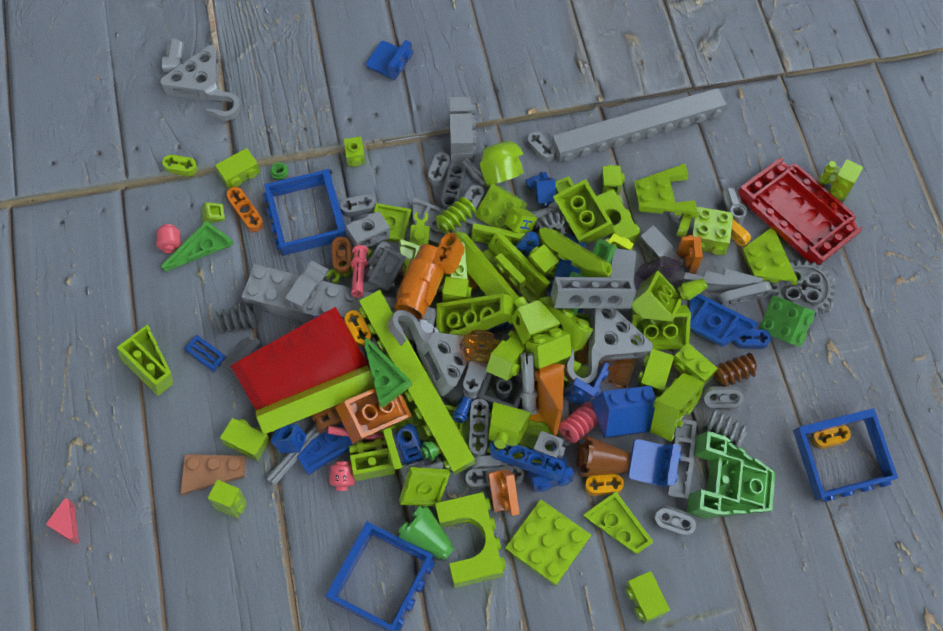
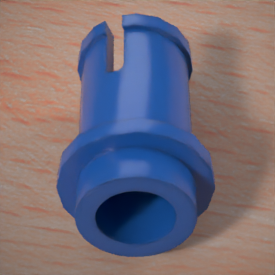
M541 171L539 175L525 179L528 189L535 188L534 179L548 178V174Z
M461 397L456 411L452 413V419L457 423H464L468 418L467 413L473 401L468 397Z

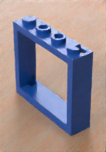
M329 169L264 184L266 192L263 193L265 203L269 202L270 207H267L268 216L273 218L274 223H270L273 234L277 233L278 237L274 239L277 250L281 249L283 256L329 245L337 237H346V228ZM325 185L337 230L285 243L273 197Z
M875 408L801 426L793 430L815 500L823 499V502L835 500L834 495L841 494L842 497L854 495V490L860 489L862 493L873 490V485L879 484L881 488L892 485L891 481L898 479ZM864 421L883 476L824 491L806 435Z
M366 521L325 596L328 601L385 631H400L405 623L403 617L406 611L410 612L416 600L413 598L416 592L420 593L425 585L423 579L426 573L430 574L434 568L433 554ZM372 535L424 561L392 624L339 597Z

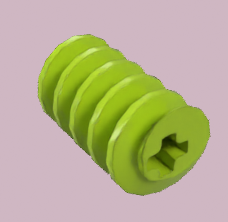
M460 197L452 206L447 207V210L442 211L441 215L438 214L436 216L437 226L444 235L449 233L448 230L455 232L454 225L460 228L461 224L459 221L465 224L467 222L465 216L471 219L472 215L470 212L476 214V209L468 199Z

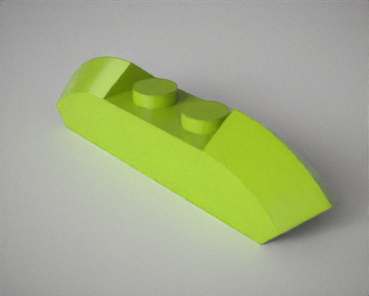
M547 227L539 229L538 234L542 245L545 244L555 256L557 255L566 261L568 259L572 261L571 265L580 269L581 275L585 277L606 278L611 275L612 266L609 262L556 230Z

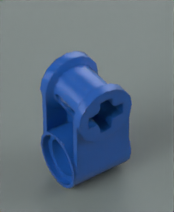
M413 424L403 425L397 434V440L406 465H408L412 461L424 458L420 452L422 442L417 428ZM409 431L412 434V438H405L402 432Z

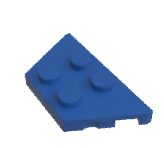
M701 294L690 300V331L720 347L731 343L757 327L758 322Z

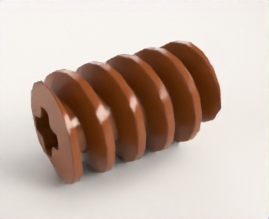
M751 353L741 355L739 358H733L732 361L728 360L725 363H719L718 366L715 365L718 369L714 377L723 386H728V381L731 385H735V378L738 382H742V376L745 380H748L749 373L752 377H756L757 364Z

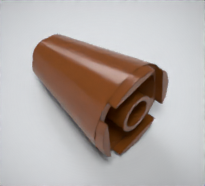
M590 436L582 438L585 442L579 445L576 462L577 467L581 469V472H578L579 476L628 473L631 458L630 452Z

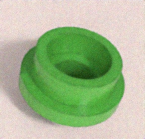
M277 162L272 165L270 173L274 179L283 180L288 176L289 170L285 164Z
M432 441L422 443L420 452L423 458L433 461L438 456L436 446Z

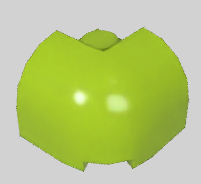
M502 141L482 150L483 156L480 167L486 186L510 180L524 173L518 157L523 155V152L516 143Z

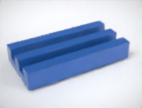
M198 335L184 348L188 354L212 372H215L216 368L221 366V362L227 358ZM198 341L219 358L215 359L195 343ZM193 347L206 358H208L210 361H212L214 364H210L208 361H206L204 358H202L200 355H198L190 348Z

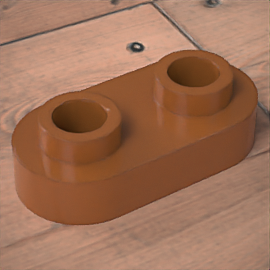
M337 237L332 242V263L336 272L344 274L352 268L351 243L346 237Z

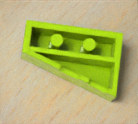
M148 324L117 346L119 359L157 396L173 385L171 371Z
M512 330L508 334L510 338L507 341L502 340L491 353L486 369L487 372L505 380L516 376L522 370L520 357L522 353H526L527 359L526 345L522 344L517 331Z

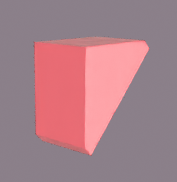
M67 498L62 501L46 525L74 544L79 543L75 506Z

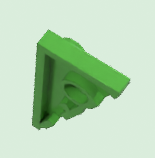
M205 221L161 265V268L165 272L228 248L234 242L208 221Z
M366 338L364 345L379 405L383 408L410 388L412 381Z

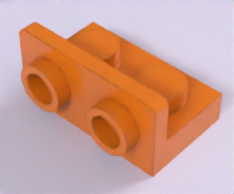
M687 235L681 237L676 251L679 257H685V267H688V273L691 274L697 273L703 258L701 236Z
M508 469L489 472L488 478L494 512L507 510L511 516L519 515L514 474Z

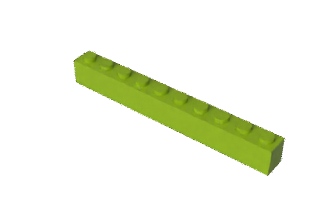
M378 290L359 300L361 307L358 310L363 319L367 317L370 323L367 326L371 334L377 335L379 340L376 342L381 352L385 350L388 355L387 358L412 381V386L404 391L409 402H414L416 406L414 412L418 419L422 418L426 425L423 428L428 437L432 435L435 440L434 445L438 454L442 453L445 458L442 461L445 468L452 471L453 475H456L474 465L475 459L407 337L406 342L400 346L396 338L389 331L388 320L393 315V312L381 291Z

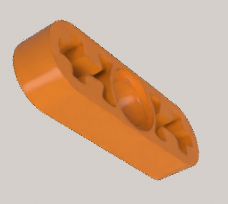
M230 188L227 191V198L233 209L249 231H260L263 228V221L255 207L241 188ZM234 194L239 196L240 202H238L237 199L233 197ZM244 206L250 207L247 213L240 212V209ZM250 217H252L253 220H254L255 222H257L258 224H257V225L252 224V223H251V220H250Z

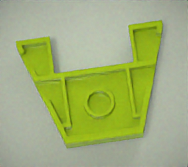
M681 164L634 181L639 211L663 214V211L674 212V215L678 216L684 213L691 214L690 217H698L695 200L675 202L671 182L688 180L686 164Z

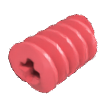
M582 404L559 424V433L571 443L578 442L593 427L598 425L592 404Z

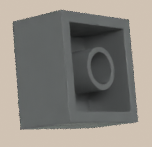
M488 372L479 399L485 400L491 410L494 402L519 409L522 402L520 392L523 390L522 372H518L516 376L509 380L502 379Z

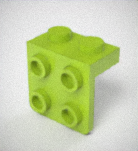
M697 207L698 217L694 218L692 235L695 237L701 236L703 252L726 255L730 245L733 214L726 211Z

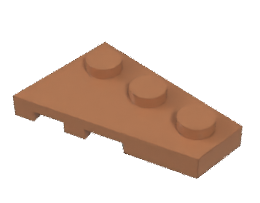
M185 454L180 494L183 496L192 491L207 489V487L215 485L217 479L228 483L245 478L247 457Z

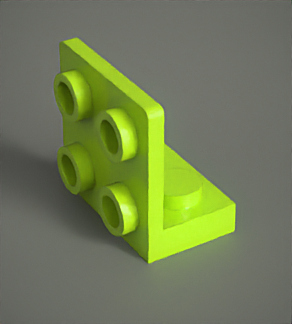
M492 184L478 207L475 216L492 227L508 230L509 227L504 222L510 208L525 209L528 203L501 186Z

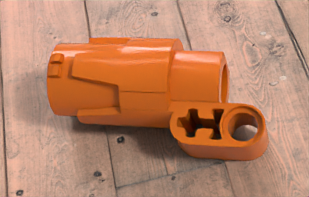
M454 233L444 235L439 247L428 244L420 246L415 259L409 262L401 282L394 306L396 311H408L417 320L424 318L428 306L431 305L444 273H454L463 256L465 247Z

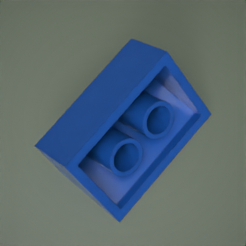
M652 386L602 391L591 401L604 438L650 432L655 411L653 404L656 399Z

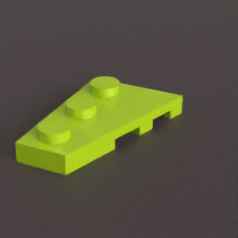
M614 492L583 515V517L636 555L654 543L617 492Z

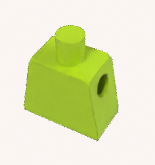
M524 296L515 300L514 304L517 309L512 316V322L523 345H526L525 341L532 339L535 335L547 333L550 329L558 328L560 322L541 301L528 304Z
M494 402L488 438L493 440L495 447L499 449H504L506 445L516 446L528 427L531 412Z

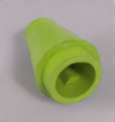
M704 278L682 283L678 287L684 301L687 299L690 301L708 289Z

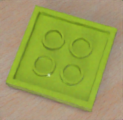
M540 499L505 547V550L551 584L557 586L590 539L591 534Z

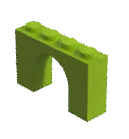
M481 492L435 503L438 522L442 528L469 523L478 527L485 538L484 548L477 556L449 563L454 588L503 577V570H506L504 557L500 558L498 550L501 549L499 538L494 536L493 530L496 529L494 518L489 517L488 510H491L489 498H485L484 493Z

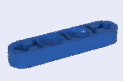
M494 441L490 443V454L496 460L552 480H559L565 474V465L560 459L520 445H506L504 449L496 451L499 448L495 447ZM515 453H521L523 457L521 459H515L512 457V455ZM538 459L542 461V464L534 466L531 462Z

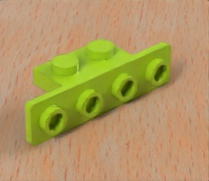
M490 248L483 252L495 269L513 288L524 296L528 303H532L533 299L539 300L545 296L544 292L542 296L537 298L525 285L526 278L502 253L496 256Z

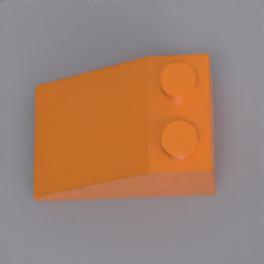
M553 363L539 370L535 369L534 381L537 383H534V389L538 392L536 407H538L551 434L557 436L563 410L564 365Z
M375 388L345 400L335 407L352 444L412 416L402 394L381 408Z

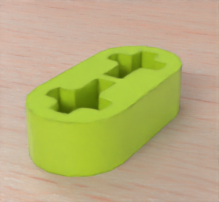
M167 155L162 160L164 169L168 173L192 176L198 170L195 160L190 157Z
M683 214L676 236H686L692 220L691 214Z

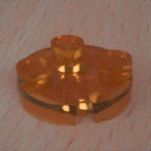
M474 330L472 334L468 336L466 334L463 337L461 348L464 358L468 361L488 364L491 353L501 341L499 339L497 341L494 338V334L489 331Z

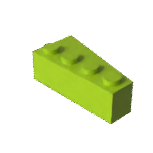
M502 293L437 303L436 328L439 333L471 337L511 320L516 311V305L514 304L516 299Z

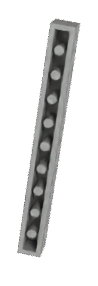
M716 88L553 135L552 145L556 149L555 154L558 161L567 162L580 156H588L590 153L605 151L607 148L619 147L625 143L636 142L645 137H653L662 132L667 133L679 127L684 128L693 123H701L710 118H718L723 115L726 103L719 89Z

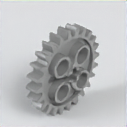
M800 260L796 266L791 262L792 269L799 281H797L796 285H791L790 281L779 280V283H772V288L774 289L772 296H778L816 311L814 316L817 317L818 311L824 313L825 308H830V302L834 300L836 290L835 283L832 282L833 276H828V270L822 272V265L816 268V262L811 266L807 260L804 265L801 264ZM795 295L796 298H790L789 296ZM814 297L816 298V300H810L808 298Z

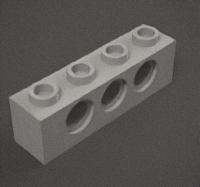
M555 277L551 297L554 308H631L636 289L632 278Z

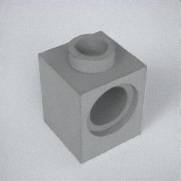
M541 431L533 450L562 459L566 448L563 447L564 439ZM547 445H553L555 447V450L547 451L545 447Z

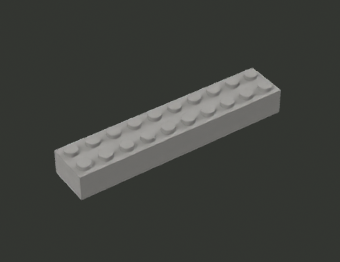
M254 264L242 294V300L244 305H247L249 308H252L253 304H255L256 310L309 322L314 319L315 315L319 316L335 306L344 320L346 313L356 310L359 312L358 308L361 307L359 300L373 293L363 291L364 295L362 297L355 298L351 294L352 288L322 281L316 296L303 314L287 306L285 301L286 295L300 275ZM384 296L394 314L396 312L394 306L397 299ZM428 307L423 318L434 327H436L437 309ZM352 316L350 322H353L356 327L358 326V318ZM367 317L364 318L366 324H370ZM398 320L409 343L416 344L408 325ZM361 330L358 331L360 336L366 337L367 334L364 335ZM374 334L375 340H379L377 335Z

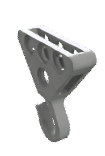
M213 45L207 46L160 80L166 95L207 101L232 102L234 106L229 111L206 109L208 115L219 120H232L241 111L239 99L235 94L219 90V57L216 47ZM207 55V57H205L201 61L199 60L201 56ZM188 65H194V66H192L191 68H189L188 70H185V68H186ZM176 74L179 75V76L176 77L175 79L171 80V78H172L173 75H176Z
M589 308V327L593 329L589 337V375L586 378H581L574 373L573 349L571 350L572 356L568 357L565 364L564 373L569 382L577 377L590 384L597 376L599 361L643 358L652 350L653 345L615 308Z
M405 310L396 311L388 320L389 331L396 338L400 346H402L406 342V337L398 320L408 325L416 342L418 354L437 393L440 396H445L457 385L476 346L475 339L469 336L436 332L427 333L422 329L413 314Z

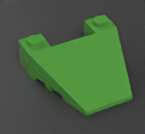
M707 431L695 437L693 456L709 460L710 471L707 491L700 489L689 494L687 513L708 519L772 511L775 471L758 459L751 458L745 453L744 449L734 446L730 443L731 440L725 436Z

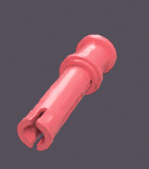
M356 245L352 248L353 259L351 260V266L353 268L351 294L355 298H360L364 295V273L368 267L366 258L369 254V249L363 245Z

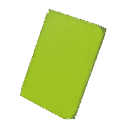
M205 202L201 208L202 223L205 221L209 223L224 221L223 204Z

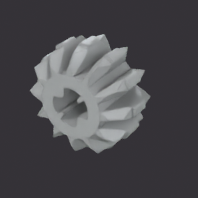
M549 212V217L542 216V222L538 224L540 229L547 227L553 228V230L558 231L564 236L570 234L568 222L564 215L560 216L558 212L555 215Z

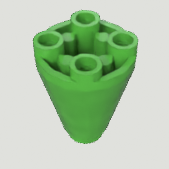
M419 505L411 514L414 518L409 523L405 521L399 527L398 532L400 534L398 537L433 554V557L441 558L444 561L455 548L451 545L452 542L431 510L426 505L423 508Z

